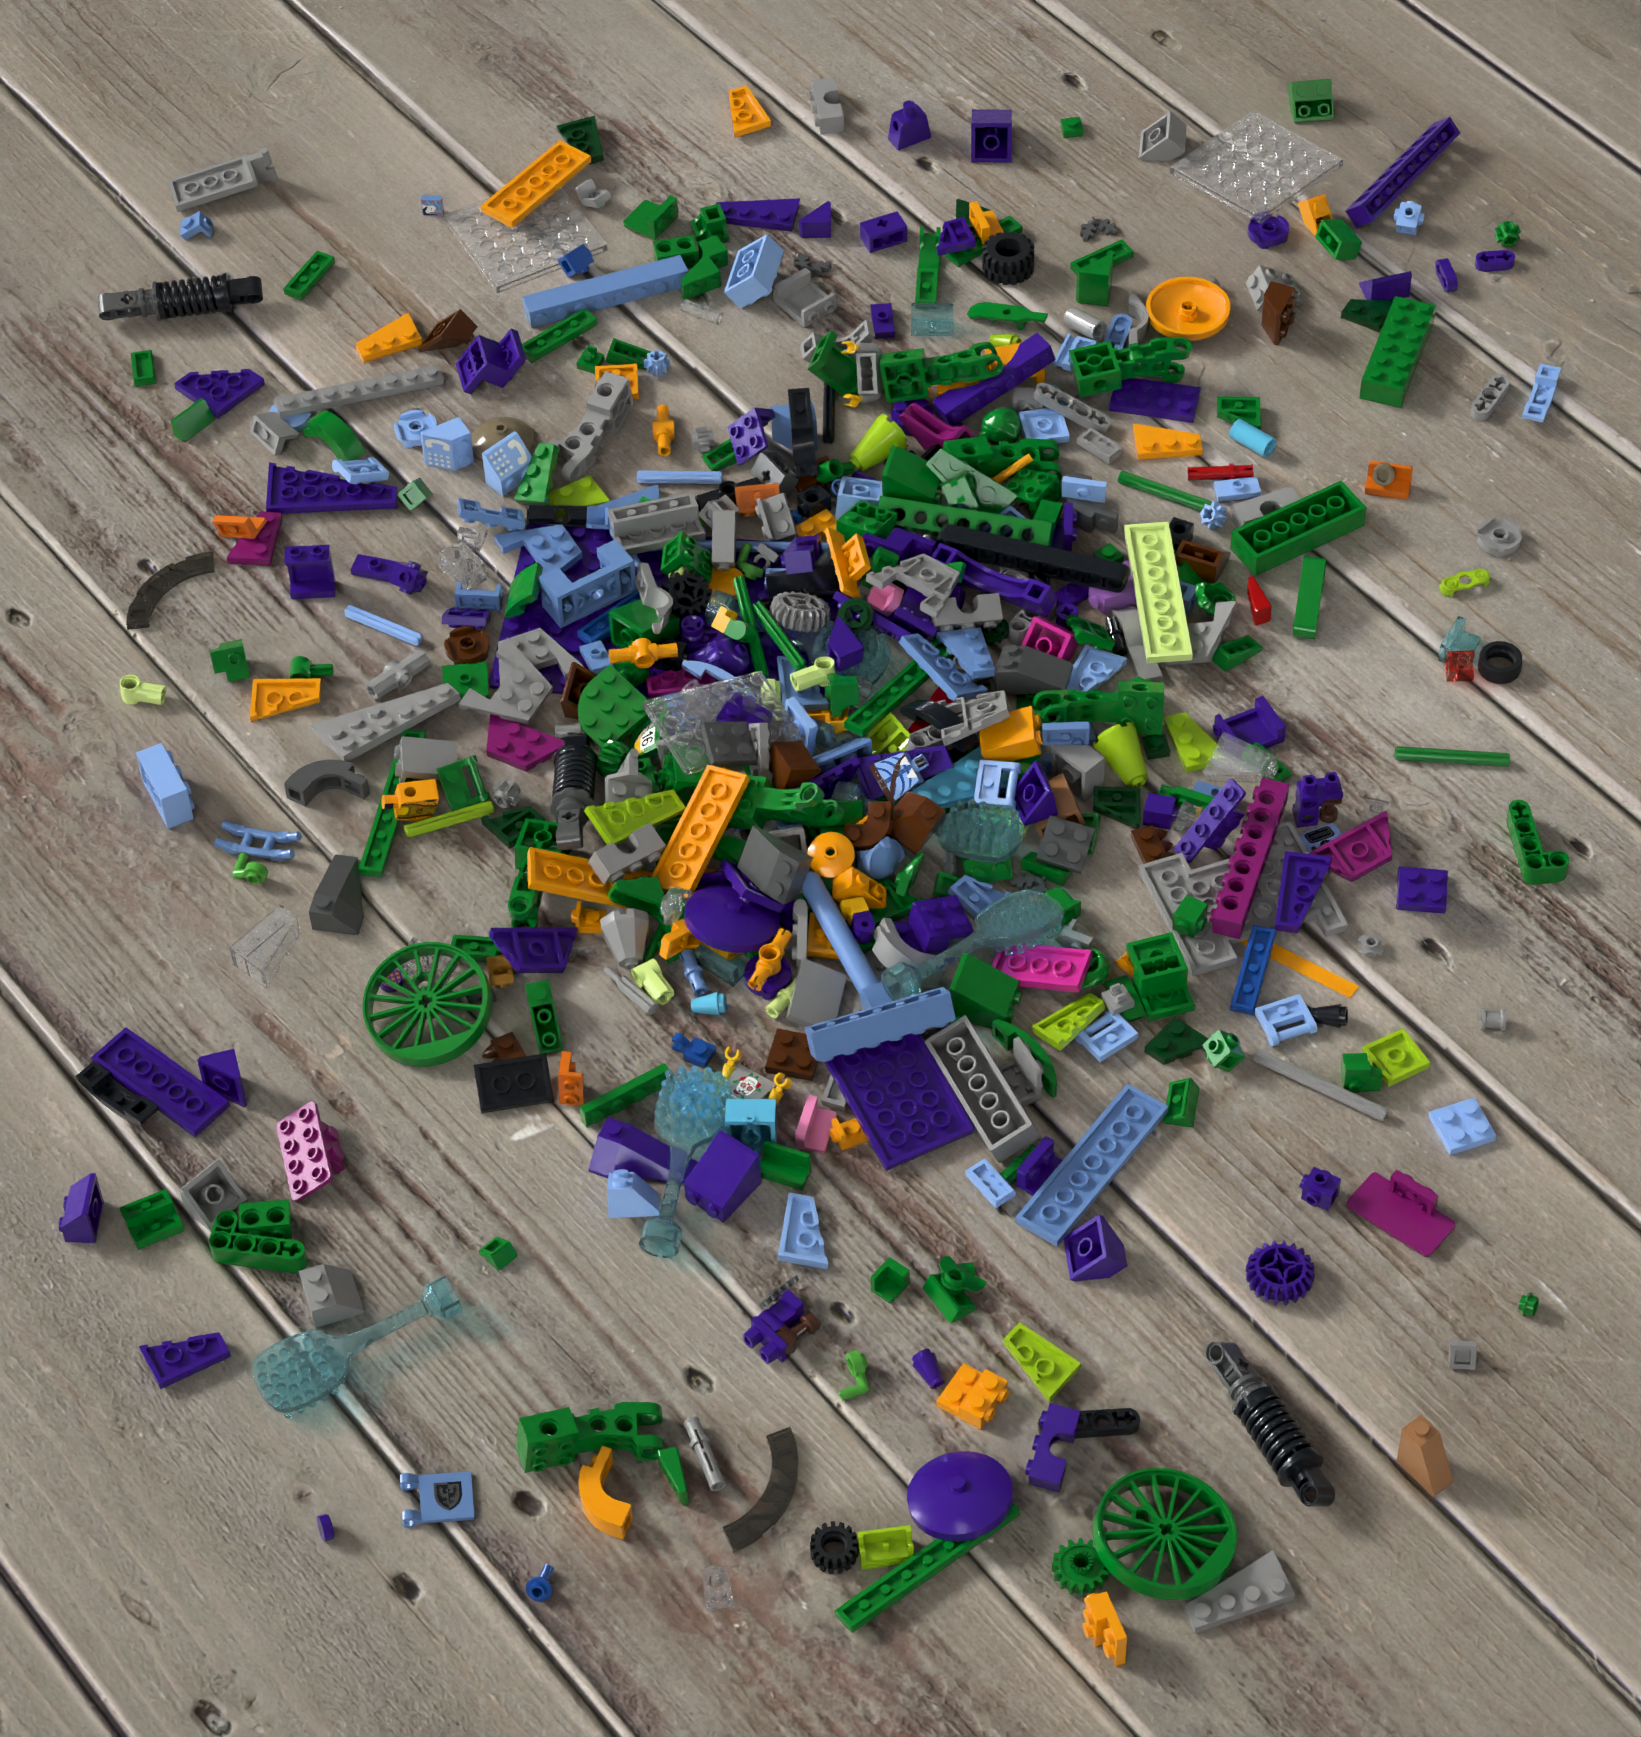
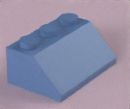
M857 738L813 757L822 771L814 778L855 756L857 758L872 756V740L870 738ZM857 772L855 773V775H854V777H853L852 779H855V778L858 777Z

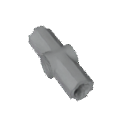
M420 649L400 662L392 660L384 667L383 673L365 684L366 690L370 697L376 700L396 687L404 689L411 683L413 676L431 665L430 659Z

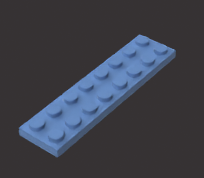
M1127 1083L1015 1217V1223L1058 1247L1065 1236L1165 1117L1169 1106Z

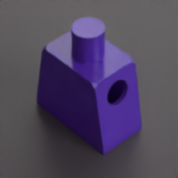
M905 101L903 109L893 112L888 140L898 151L931 138L927 116L913 101Z

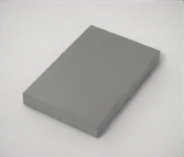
M803 958L799 965L786 1019L807 1027L837 1018L847 975Z

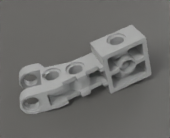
M605 371L602 378L597 380L593 393L587 397L586 406L588 410L579 426L564 439H550L547 442L555 444L559 448L558 458L564 457L568 460L561 472L562 477L572 483L579 480L595 463L597 458L594 455L598 448L603 449L605 446V436L607 434L616 436L634 405L628 378Z

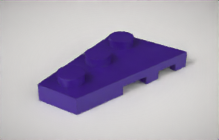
M855 756L808 782L815 783L824 791V800L842 795L848 788L861 762Z
M727 859L723 860L720 867L725 873V878L732 883V888L739 893V898L748 904L754 902L781 913L785 906L784 904L764 894L737 868L738 864Z

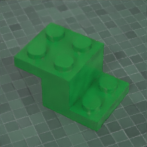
M1172 932L1126 943V950L1134 967L1133 986L1144 1007L1148 1022L1195 1010L1194 1001L1187 988L1188 967Z

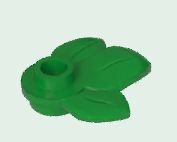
M948 1255L941 1259L939 1264L943 1273L941 1282L948 1290L961 1291L965 1289L976 1292L986 1286L987 1282L985 1280L975 1277L974 1263L956 1264Z

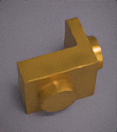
M504 955L487 957L491 986L506 988L510 986L509 983H514L512 965Z

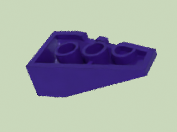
M608 1117L597 1136L589 1172L608 1178L609 1173L625 1169L628 1172H635L642 1179H655L660 1183L684 1184L698 1161L630 1124Z

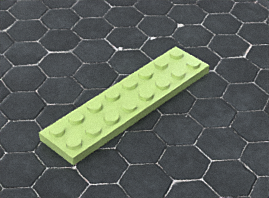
M1169 522L1124 525L1147 664L1192 660L1193 653Z

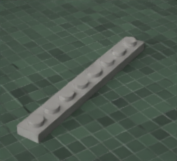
M433 365L274 398V405L279 417L284 418L444 385V377L439 366Z

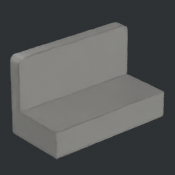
M276 412L254 415L250 433L274 455L282 453L285 440L298 438L299 435Z

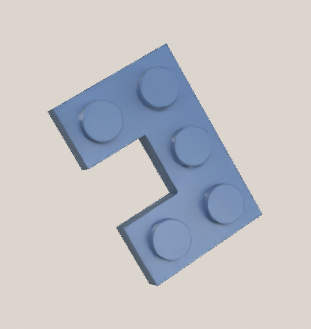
M458 498L457 511L459 518H462L464 522L475 523V521L484 522L483 524L488 527L499 525L505 526V529L509 531L524 530L526 521L522 510L501 506L500 511L481 508L478 501Z
M1089 722L1042 723V745H1089ZM1052 753L1042 754L1041 768L1046 775H1051Z

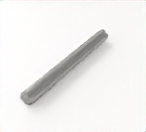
M1259 1049L1254 1055L1253 1060L1380 1121H1384L1388 1115V1109Z

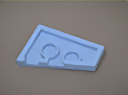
M789 1192L777 1260L827 1270L828 1261L827 1257H825L823 1238L820 1235L818 1226L819 1220L814 1197Z

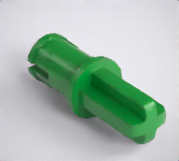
M1031 1144L1019 1157L1015 1156L1012 1159V1163L1000 1173L1009 1185L1017 1178V1169L1037 1147L1036 1145Z

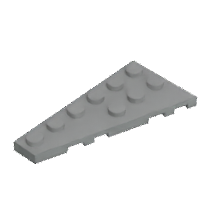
M446 683L310 725L312 732L342 761L349 762L455 704L461 698L459 692Z

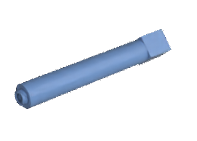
M807 872L801 892L859 993L861 1006L865 1010L893 1002L894 999L885 983L878 980L819 873Z

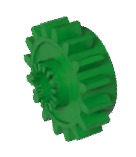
M1079 1538L1077 1544H1074L1070 1539L1068 1540L1067 1548L1064 1545H1060L1059 1553L1053 1554L1051 1571L1054 1572L1053 1579L1054 1581H1060V1589H1067L1070 1595L1073 1593L1080 1596L1087 1593L1092 1594L1097 1588L1103 1589V1582L1109 1580V1571L1099 1558L1091 1539L1087 1544L1083 1543L1082 1538Z

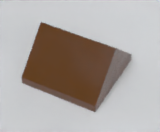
M576 662L571 663L560 702L564 716L573 719H579L578 703L584 688L597 676V674Z
M802 741L772 742L769 751L771 760L768 770L773 774L772 782L777 789H796L802 783L808 782L822 772Z

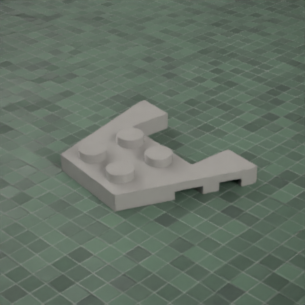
M923 553L901 561L899 566L883 567L882 572L876 574L873 571L867 573L866 582L882 590L894 580H898L907 587L913 588L928 597L920 603V610L934 618H938L959 580L960 572Z
M1236 601L1216 602L1214 620L1211 622L1188 623L1193 653L1192 660L1165 662L1166 666L1210 662L1222 640L1220 636L1231 622V615L1236 613L1238 609Z
M541 628L509 638L537 670L558 664L565 679H567L572 662L583 666ZM505 640L498 642V649ZM499 659L500 685L514 668Z
M506 638L496 652V657L514 668L491 699L470 688L459 702V708L467 710V708L476 710L484 715L487 713L498 715L502 719L528 725L553 691V686L509 638Z
M1005 691L978 694L976 696L977 699L965 701L964 697L955 699V703L949 704L946 703V700L938 701L937 703L950 709L955 714L963 711L964 723L941 729L944 746L1009 718L1010 713Z

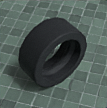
M1495 641L1488 643L1482 648L1479 654L1478 671L1484 679L1495 684H1506L1518 678L1522 667V654L1516 646L1505 641ZM1494 657H1503L1511 661L1513 665L1507 668H1497L1489 664L1487 660Z

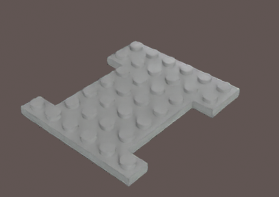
M1291 821L1279 824L1273 842L1275 845L1271 847L1240 939L1212 933L1213 923L1209 922L1212 908H1217V904H1215L1217 893L1219 890L1223 891L1224 888L1222 886L1223 876L1230 871L1228 869L1229 859L1191 870L1183 854L1179 853L1138 865V873L1168 931L1173 933L1192 977L1236 964L1237 956L1231 944L1248 940L1253 925L1274 929L1285 851L1309 854ZM1323 880L1303 923L1316 919L1326 937L1346 931L1348 924ZM1186 895L1208 904L1206 926L1203 931H1198L1194 938L1182 935L1172 929L1173 914Z

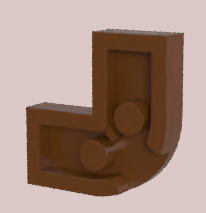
M892 801L869 802L867 824L844 825V836L851 841L854 850L874 848L887 834L890 835L894 811Z

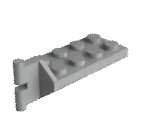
M264 147L258 153L247 154L170 179L168 183L177 212L246 191L267 181L276 182L278 177L268 149Z
M637 749L630 750L617 773L606 776L605 803L612 801L617 803L625 801L627 798L635 797L637 799L652 794V780L638 772L639 752ZM626 841L616 845L621 852L631 853L625 844ZM650 862L643 864L640 870L653 871L656 863L650 864Z

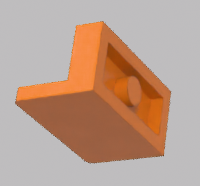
M1369 461L1364 494L1408 500L1413 467L1387 463L1394 468L1395 477L1391 484L1380 486L1374 482L1372 474L1378 464L1386 462Z
M216 515L212 520L221 537L255 539L267 522L264 517Z

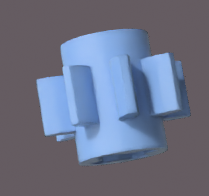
M660 350L647 353V359H644V368H647L648 374L653 376H662L664 373H667V368L670 367V359L667 358V353H663Z
M1215 501L1212 502V505L1205 504V507L1200 512L1201 524L1208 525V528L1215 530L1216 526L1223 527L1226 519H1228L1225 512L1227 508L1220 506V503Z

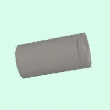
M1071 307L1064 315L1065 326L1093 340L1100 341L1107 333L1108 326L1105 321L1076 307Z

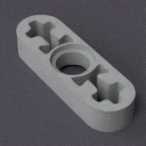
M1496 374L1492 376L1472 403L1470 415L1474 420H1487L1507 394L1510 380L1506 375ZM1485 396H1494L1495 399L1489 400Z

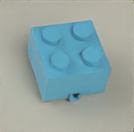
M726 1099V1133L756 1153L763 1154L764 1141L777 1144L776 1099Z

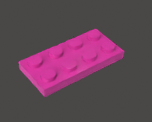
M1001 941L992 966L1019 980L1020 987L1079 993L1093 959V954L1091 950Z

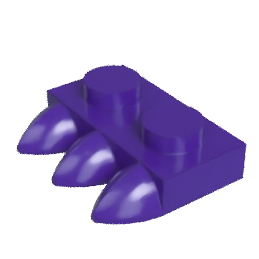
M453 607L447 609L442 615V624H447L450 628L466 625L473 626L474 629H482L490 621V611L488 609L475 611L472 608H466L460 611L459 608Z

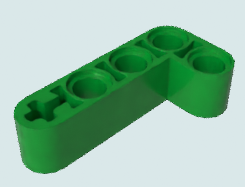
M1308 556L1303 558L1292 637L1315 639L1325 578L1326 559Z
M1513 800L1508 807L1506 824L1523 880L1531 885L1556 883L1565 880L1569 867V856L1562 851L1543 852L1529 804L1523 800Z
M224 1210L216 1216L209 1237V1245L212 1257L217 1263L289 1273H299V1271L306 1269L308 1265L305 1247L300 1241L240 1233L238 1216L231 1210Z

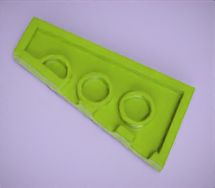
M674 790L648 794L637 799L635 797L627 798L625 801L617 803L612 801L601 806H587L584 812L607 845L611 843L618 845L626 841L630 834L649 823L655 827L682 814L686 807Z

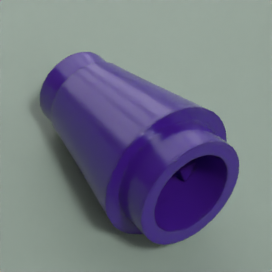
M924 1349L912 1357V1366L931 1389H936L944 1384L945 1381L935 1353H932L930 1349Z

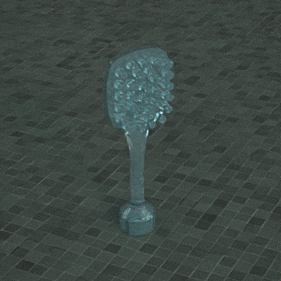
M716 590L708 602L704 622L712 625L721 606L738 613L736 620L743 621L735 596ZM754 615L757 630L769 634ZM827 621L826 627L821 628L820 631L818 630L815 633L812 631L809 633L791 631V629H784L783 626H780L793 645L806 652L810 666H813L815 660L819 657H827L828 642L834 627L833 621ZM870 629L869 632L862 631L859 634L853 633L857 640H861L864 645L862 663L840 672L835 668L837 675L856 676L858 688L873 686L884 674L890 660L891 649L886 642V634L881 633L878 637L876 636L875 629Z
M840 780L837 783L831 800H864V812L868 813L869 802H879L868 799L860 784ZM970 799L968 800V809H964L963 801H958L956 807H951L950 813L945 815V820L934 834L938 837L941 848L947 852L980 862L998 863L1009 859L1018 850L1024 838V826L1019 821V811H1012L1011 817H1009V809L1007 807H1002L1001 814H998V806L996 804L990 805V811H987L986 802H980L978 809L976 808V801Z
M1021 890L1009 894L980 911L975 919L976 930L959 943L916 967L905 962H898L884 970L881 974L883 987L892 1001L920 994L923 979L961 959L963 952L971 954L989 946L991 948L995 947L997 952L1005 950L1006 955H1012V945L1016 944L1017 953L1023 954L1025 952V941L1027 948L1033 949L1035 948V937L1036 942L1042 944L1044 943V932L1047 939L1053 938V928L1055 933L1062 932L1063 907L1054 898L1035 890Z
M695 1065L691 1067V1071H686L684 1066H680L676 1074H673L672 1070H667L665 1072L667 1080L661 1082L662 1088L656 1102L654 1120L656 1132L660 1140L670 1146V1168L659 1216L644 1223L639 1241L641 1249L652 1256L669 1258L678 1254L683 1231L673 1219L686 1168L695 1150L711 1142L725 1125L726 1099H731V1086L722 1072L717 1071L714 1073L710 1067L700 1071L698 1066Z
M442 1275L424 1285L419 1302L363 1330L340 1337H333L322 1331L311 1330L295 1334L272 1345L259 1354L252 1363L251 1370L254 1382L269 1406L275 1411L283 1413L284 1417L289 1419L292 1417L293 1411L301 1414L305 1411V1407L313 1408L316 1406L317 1401H327L330 1393L332 1395L338 1394V1387L344 1383L347 1377L349 1361L364 1348L426 1315L444 1321L462 1311L461 1303L448 1278Z

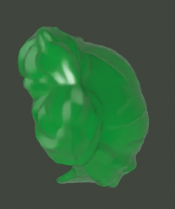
M1202 582L1195 585L1197 604L1200 609H1203L1210 616H1214L1216 602L1236 601V596L1222 582L1214 584Z
M1084 949L1092 951L1093 959L1081 989L1100 985L1110 973V959L1098 949Z

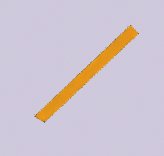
M1249 939L1241 941L1240 943L1247 946ZM1275 943L1273 944L1270 955L1271 959L1348 998H1351L1358 989V985Z

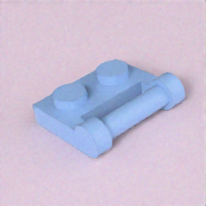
M366 457L364 460L352 461L338 459L332 462L333 471L335 473L339 472L351 484H359L360 482L377 483L382 480H388L389 472L375 457Z
M980 760L973 801L974 806L1003 808L1008 811L1015 810L1018 774L1021 773L1022 765L1015 762ZM1003 772H1009L1006 798H999Z
M1300 994L1255 1008V1015L1266 1033L1271 1047L1279 1045L1280 1041L1305 1033L1313 1034L1318 1031L1316 1022ZM1301 1020L1305 1023L1280 1032L1275 1030L1276 1028Z
M1107 1010L1104 1016L1089 1024L1074 1039L1078 1044H1082L1099 1062H1102L1137 1040L1138 1032L1120 1014L1112 1016L1110 1011ZM1109 1023L1112 1024L1109 1027L1102 1030L1101 1032L1094 1035L1093 1037H1089L1090 1035L1100 1030L1104 1026L1108 1025Z

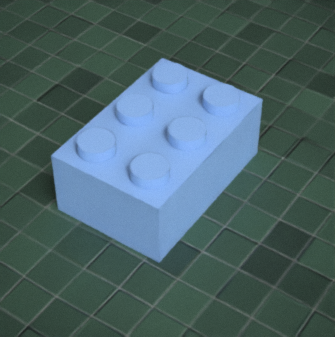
M768 234L738 250L724 293L740 308L748 304L752 305L757 299L768 296L773 289L772 285L777 277V270L782 262L781 258L784 250Z
M159 743L136 752L143 783L167 828L170 829L194 819L192 809H195L192 798L188 796L191 794V789L187 781H182L183 775L179 766L173 765L175 762L171 751H166L163 744Z

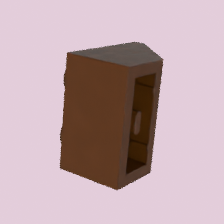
M1271 281L1264 293L1261 326L1273 344L1278 346L1281 339L1286 337L1289 324L1292 325L1295 320L1296 313L1293 312V309L1295 308L1297 297H1294V287Z
M1182 540L1175 553L1176 565L1185 561L1205 583L1214 584L1217 583L1231 556V552L1190 540Z

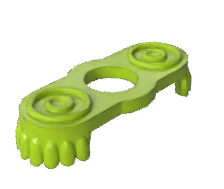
M1485 569L1459 572L1456 575L1444 578L1440 584L1439 592L1443 596L1453 597L1455 591L1462 589H1471L1481 584L1486 588L1490 584V574ZM1461 577H1468L1472 582L1463 584L1459 579Z

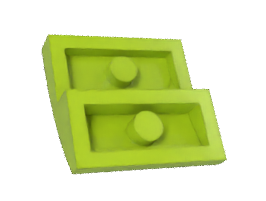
M890 712L865 738L872 740V755H882L905 751L911 733Z

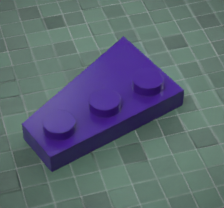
M220 1332L188 1337L187 1341L172 1343L170 1340L162 1342V1345L148 1347V1344L139 1346L140 1352L160 1389L231 1357L230 1351Z

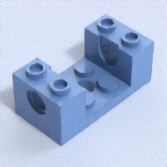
M616 539L596 548L601 569L572 583L559 567L539 576L542 606L560 628L637 590L634 560Z

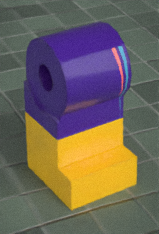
M864 897L841 900L839 911L843 918L848 921L856 941L860 944L869 943L872 940L875 922Z

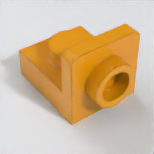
M577 900L576 909L571 911V923H575V927L578 929L577 933L602 934L600 919L607 915V910L583 908L582 900Z
M837 1118L831 1119L832 1128L829 1129V1134L833 1143H838L841 1151L868 1141L856 1118L843 1123H839Z

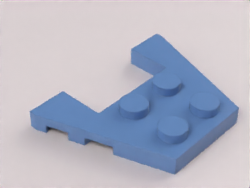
M562 524L494 536V541L503 554L525 546L535 562H538L543 567L542 574L557 567L564 573L583 558L582 551Z

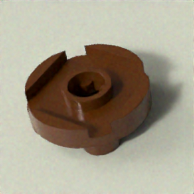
M462 626L452 630L450 637L444 641L445 653L453 661L454 665L478 663L488 658L490 649L488 635L483 630L481 632L474 630L473 626Z

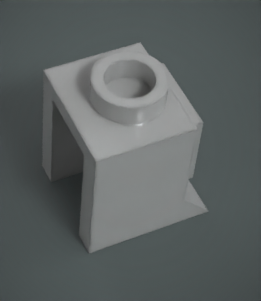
M725 494L718 500L708 501L698 515L712 529L713 510H735L737 514L740 509Z

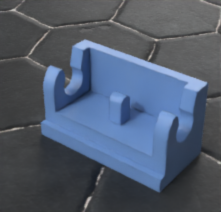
M457 582L454 594L456 608L460 610L472 608L474 610L488 609L489 611H501L504 595L503 589H501L502 584L497 583L496 591H487L482 589L465 590L462 587L463 582Z

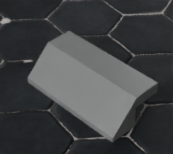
M692 492L607 509L613 539H616L629 555L662 549L666 543L681 531L688 536H692L696 541L705 540V532L699 521L698 504Z

